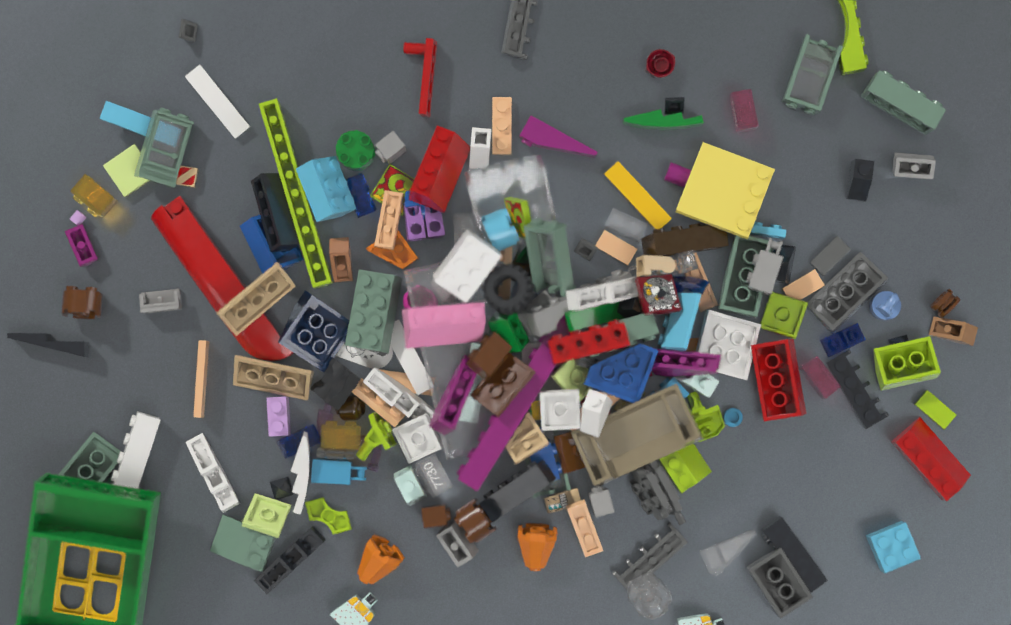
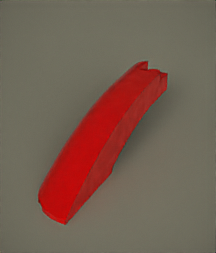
M178 196L166 206L161 205L154 211L151 216L152 222L216 313L247 288L181 196ZM265 312L237 336L230 330L241 347L257 359L277 361L294 354L278 343L281 335Z

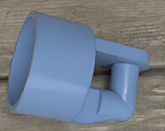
M883 291L871 298L869 309L876 319L890 320L899 314L901 301L898 294L891 291Z

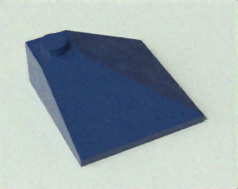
M305 290L295 304L278 343L322 372H325L329 362L336 356L346 341L350 320Z

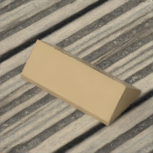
M277 262L218 311L217 315L237 336L296 285Z
M235 355L233 385L308 400L314 371Z

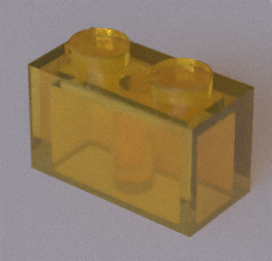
M84 174L70 190L74 194L72 198L80 205L86 204L89 207L87 211L94 217L98 215L103 218L118 201L87 174Z
M326 421L325 424H321L320 448L360 449L361 426H357V422L345 421V425H337V421Z

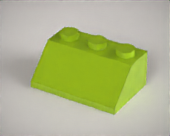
M930 336L873 349L875 371L881 391L936 379L941 373Z
M694 443L658 459L680 493L685 492L712 472Z

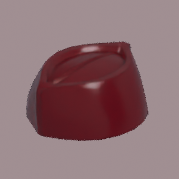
M664 49L654 50L647 58L645 72L661 78L670 75L675 67V56Z

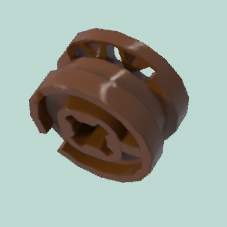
M950 288L947 289V293L944 291L930 306L933 311L936 310L941 318L954 309L961 300L958 296L953 295V291Z

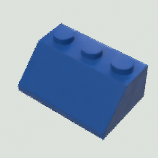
M260 215L251 217L240 225L262 274L277 262L285 270L305 260L298 246L290 251L270 252Z

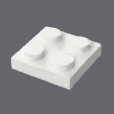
M579 389L540 391L542 431L580 429Z
M428 413L392 429L409 464L444 447L437 432L428 427L431 421Z

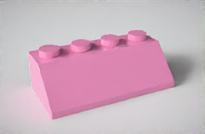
M484 302L402 309L406 349L479 342L483 338L486 323Z

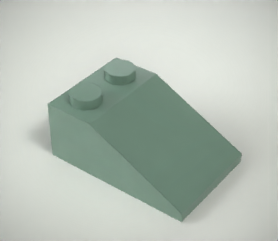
M93 432L58 475L104 483L118 465L117 459L120 450Z
M223 514L210 551L243 566L261 572L264 571L276 537L242 527L243 521Z

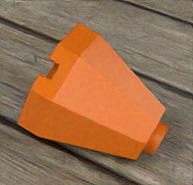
M526 523L524 528H522V524L518 525V540L525 566L529 570L540 571L542 568H545L557 540V527L553 526V530H551L548 524Z
M373 535L365 546L357 572L360 581L364 584L373 585L395 570L405 558L397 546L393 545L390 547L388 545L389 541L386 538Z

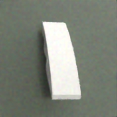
M200 64L185 76L234 138H237L250 127Z
M400 320L395 321L390 345L417 395H420L435 387L415 348L406 349L404 328Z
M374 367L363 381L391 407L395 406L408 418L412 417L414 419L428 413L431 420L435 409L378 368Z
M307 432L303 433L291 468V472L297 474L292 492L299 494L293 512L300 515L306 497L310 472V448Z
M201 433L187 441V447L197 468L204 477L210 492L214 495L220 510L224 513L239 505L240 502L204 434Z

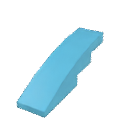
M106 101L99 119L145 137L151 117ZM159 121L154 140L176 148L182 130Z

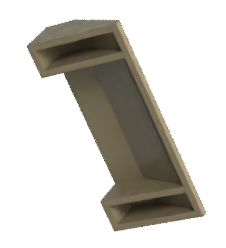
M674 384L609 414L599 438L583 433L580 429L571 432L594 486L597 487L704 439L678 384Z

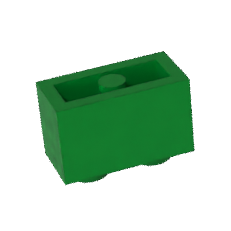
M495 311L489 319L488 324L492 333L496 332L512 347L509 353L523 351L530 340L518 314L512 313V315Z

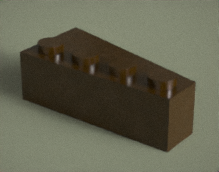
M700 223L691 224L686 229H683L682 226L671 227V231H664V228L655 229L652 234L641 238L643 254L650 256L669 257L677 253L682 255L694 251L701 252L729 246L726 231L708 224L707 226H700Z

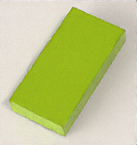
M928 390L914 403L917 408L943 430L957 416Z

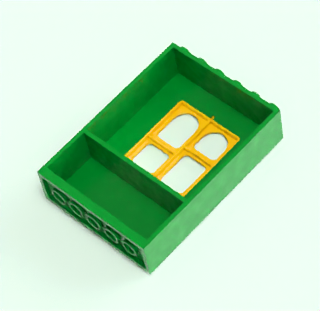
M45 473L34 485L16 625H142L161 492ZM67 546L82 547L90 550L86 579L68 577L63 574ZM99 551L121 555L119 575L97 572L96 565ZM96 580L117 585L115 606L108 614L97 613L92 607L93 587ZM63 584L84 588V600L80 607L69 609L62 604L60 593Z

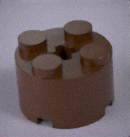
M66 286V290L63 291L61 315L68 317V314H73V318L95 319L96 315L99 319L101 318L103 294L97 291L95 287H86L85 290H80L76 286Z
M476 498L458 509L454 517L456 524L459 527L463 526L467 532L465 536L470 543L474 541L479 543L497 530L496 525L492 527V521L480 504H476L478 500Z

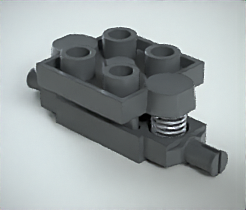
M657 460L632 471L634 479L630 480L631 488L638 496L641 507L647 515L653 513L657 520H662L671 514L675 516L679 525L686 522L681 513L683 508L678 501L680 497L663 466H659Z

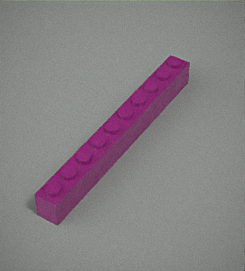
M565 315L556 324L557 329L541 336L539 339L540 347L538 350L534 348L528 358L531 361L528 366L536 372L499 418L494 414L491 416L487 423L490 425L487 432L482 431L477 439L480 442L476 449L474 447L471 448L467 455L469 461L466 465L462 464L456 474L459 477L457 480L473 490H479L556 366L552 363L547 342L551 340V336L562 334V337L570 336Z

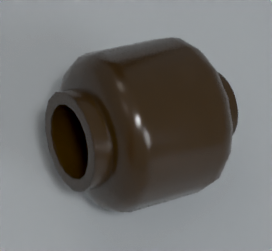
M356 395L348 396L339 410L335 409V411L344 421L359 420L365 413V403Z

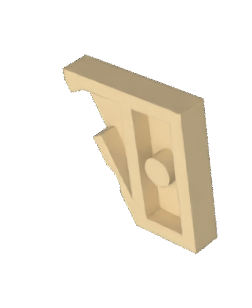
M528 412L505 448L516 465L548 446L549 442Z

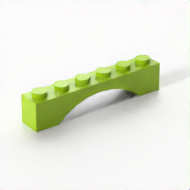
M837 0L842 8L846 28L843 48L838 60L841 76L863 72L867 68L869 61L867 54H864L863 51L865 42L859 32L861 22L855 13V10H857L856 0Z

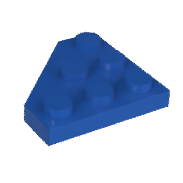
M639 343L589 367L583 385L631 403L640 401L658 350Z

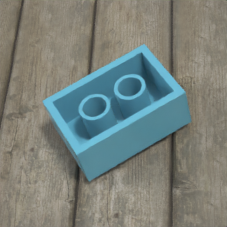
M336 156L310 160L296 168L316 222L339 218L357 209Z

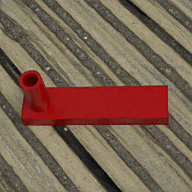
M426 38V43L405 42L403 48L404 54L424 55L419 114L422 117H430L437 42L433 38Z

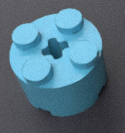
M501 208L480 217L492 246L498 249L499 252L516 245L520 241L514 225L510 227L512 221L506 208L503 210Z

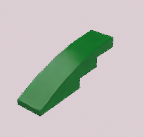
M661 109L623 119L624 125L657 130L684 129L702 126L704 123L702 115L683 120L682 112L663 116Z
M619 301L566 312L565 317L569 331L624 319L625 317L617 312Z

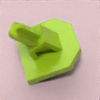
M689 393L687 398L692 409V415L704 438L698 442L718 436L725 427L719 406L716 405L705 409L698 393Z
M376 412L368 415L372 428L364 438L365 442L356 453V456L363 461L367 459L374 447L382 444L384 449L387 450L397 445L391 434L392 428L388 421L385 422Z

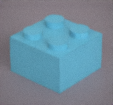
M900 521L866 535L878 567L883 573L921 559L906 522Z

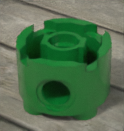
M357 130L343 133L338 139L336 155L341 164L347 169L362 171L374 161L375 146L370 137L364 132Z

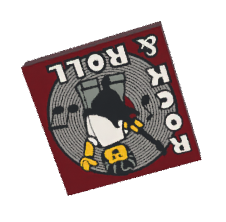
M672 274L637 277L635 279L644 316L674 313L682 310Z

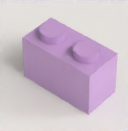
M289 397L267 398L269 436L291 435Z

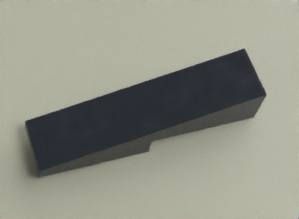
M7 333V338L88 357L89 342L51 341V334Z

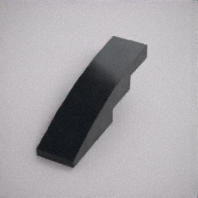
M312 526L254 580L255 583L267 595L326 539Z

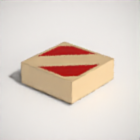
M180 166L176 185L195 188L199 169Z

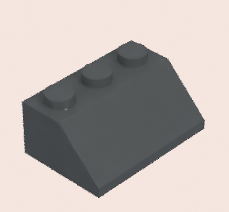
M781 548L760 557L746 567L780 619L813 598Z

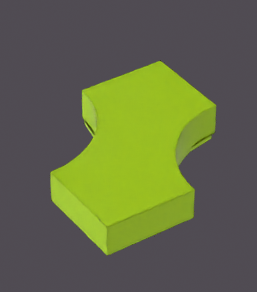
M324 497L305 502L309 521L325 523L333 535L352 530L348 511L334 510L326 503Z

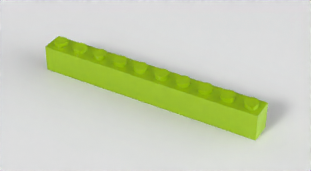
M276 98L259 103L312 286L314 289L331 285L333 280L312 209L296 171V168L299 166L280 102Z

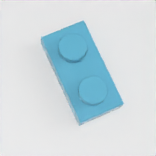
M754 222L750 234L784 239L786 237V230L782 229L780 225L765 227L763 223Z

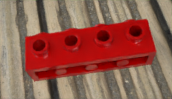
M619 320L608 322L606 327L601 328L600 325L588 327L589 331L581 332V329L571 331L570 336L562 337V334L551 336V340L547 343L553 365L628 347L630 342L625 323H619Z

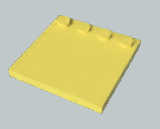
M703 142L675 212L748 240L775 169Z

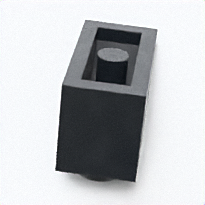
M862 159L851 161L847 199L866 202L873 178L874 161Z
M781 246L779 256H782L783 259L775 281L776 283H790L796 250L795 246Z

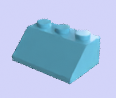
M677 293L682 310L669 313V316L665 315L662 327H665L664 334L660 333L657 343L661 345L660 349L687 350L701 298L699 293Z

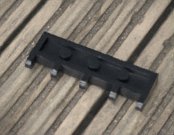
M849 349L826 362L864 428L868 429L889 415L887 412L880 415L874 405L880 399L877 397L871 400L865 390V387L870 385L869 381L862 384L855 373L860 368L859 364L852 367L846 358L851 353Z

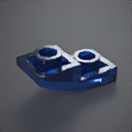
M360 173L347 178V186L357 208L355 212L358 218L375 212L376 206L369 194L370 188L363 174Z
M673 277L677 293H683L688 288L692 293L703 295L709 284V281L696 277Z
M855 323L821 339L820 342L827 356L831 357L866 339L859 324Z
M314 424L277 441L285 459L297 454L304 432L308 433L309 448L322 442Z

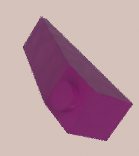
M533 116L529 117L519 137L522 139L521 142L528 147L533 145L538 148L595 158L598 153Z
M656 349L658 353L651 371L655 375L668 377L717 374L722 356L720 354Z
M463 355L428 426L443 435H447L455 430L477 376L466 365L469 360L467 355Z

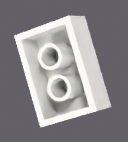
M467 229L434 273V281L467 303L501 258V254L498 249Z

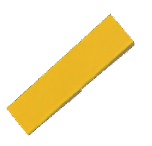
M619 161L604 173L614 187L633 205L654 230L661 229L672 219Z

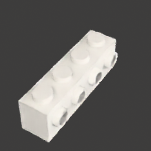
M137 411L136 415H132L129 426H132L130 434L126 433L123 444L126 445L124 452L120 451L117 463H120L118 470H114L111 477L113 484L133 488L139 487L160 423L159 417Z

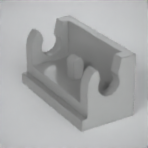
M179 288L139 294L140 313L182 310Z

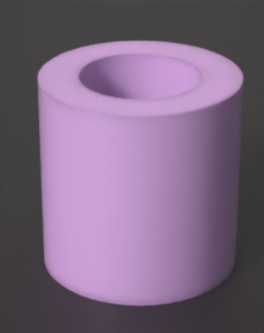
M76 210L70 220L79 226L86 219V216L79 210Z

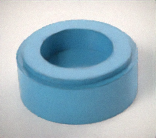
M729 408L723 414L724 423L730 427L740 425L743 420V415L737 408Z

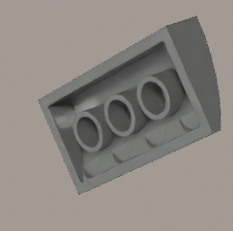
M860 252L808 301L807 307L833 334L888 282V277Z

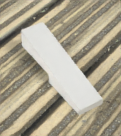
M637 277L566 291L568 310H582L605 303H615L638 297L639 294L635 283Z

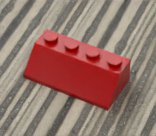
M437 125L411 186L408 200L445 213L471 147L456 132Z
M794 338L751 345L763 420L770 421L806 415Z
M921 417L916 419L891 441L943 501H948L961 490L971 476Z

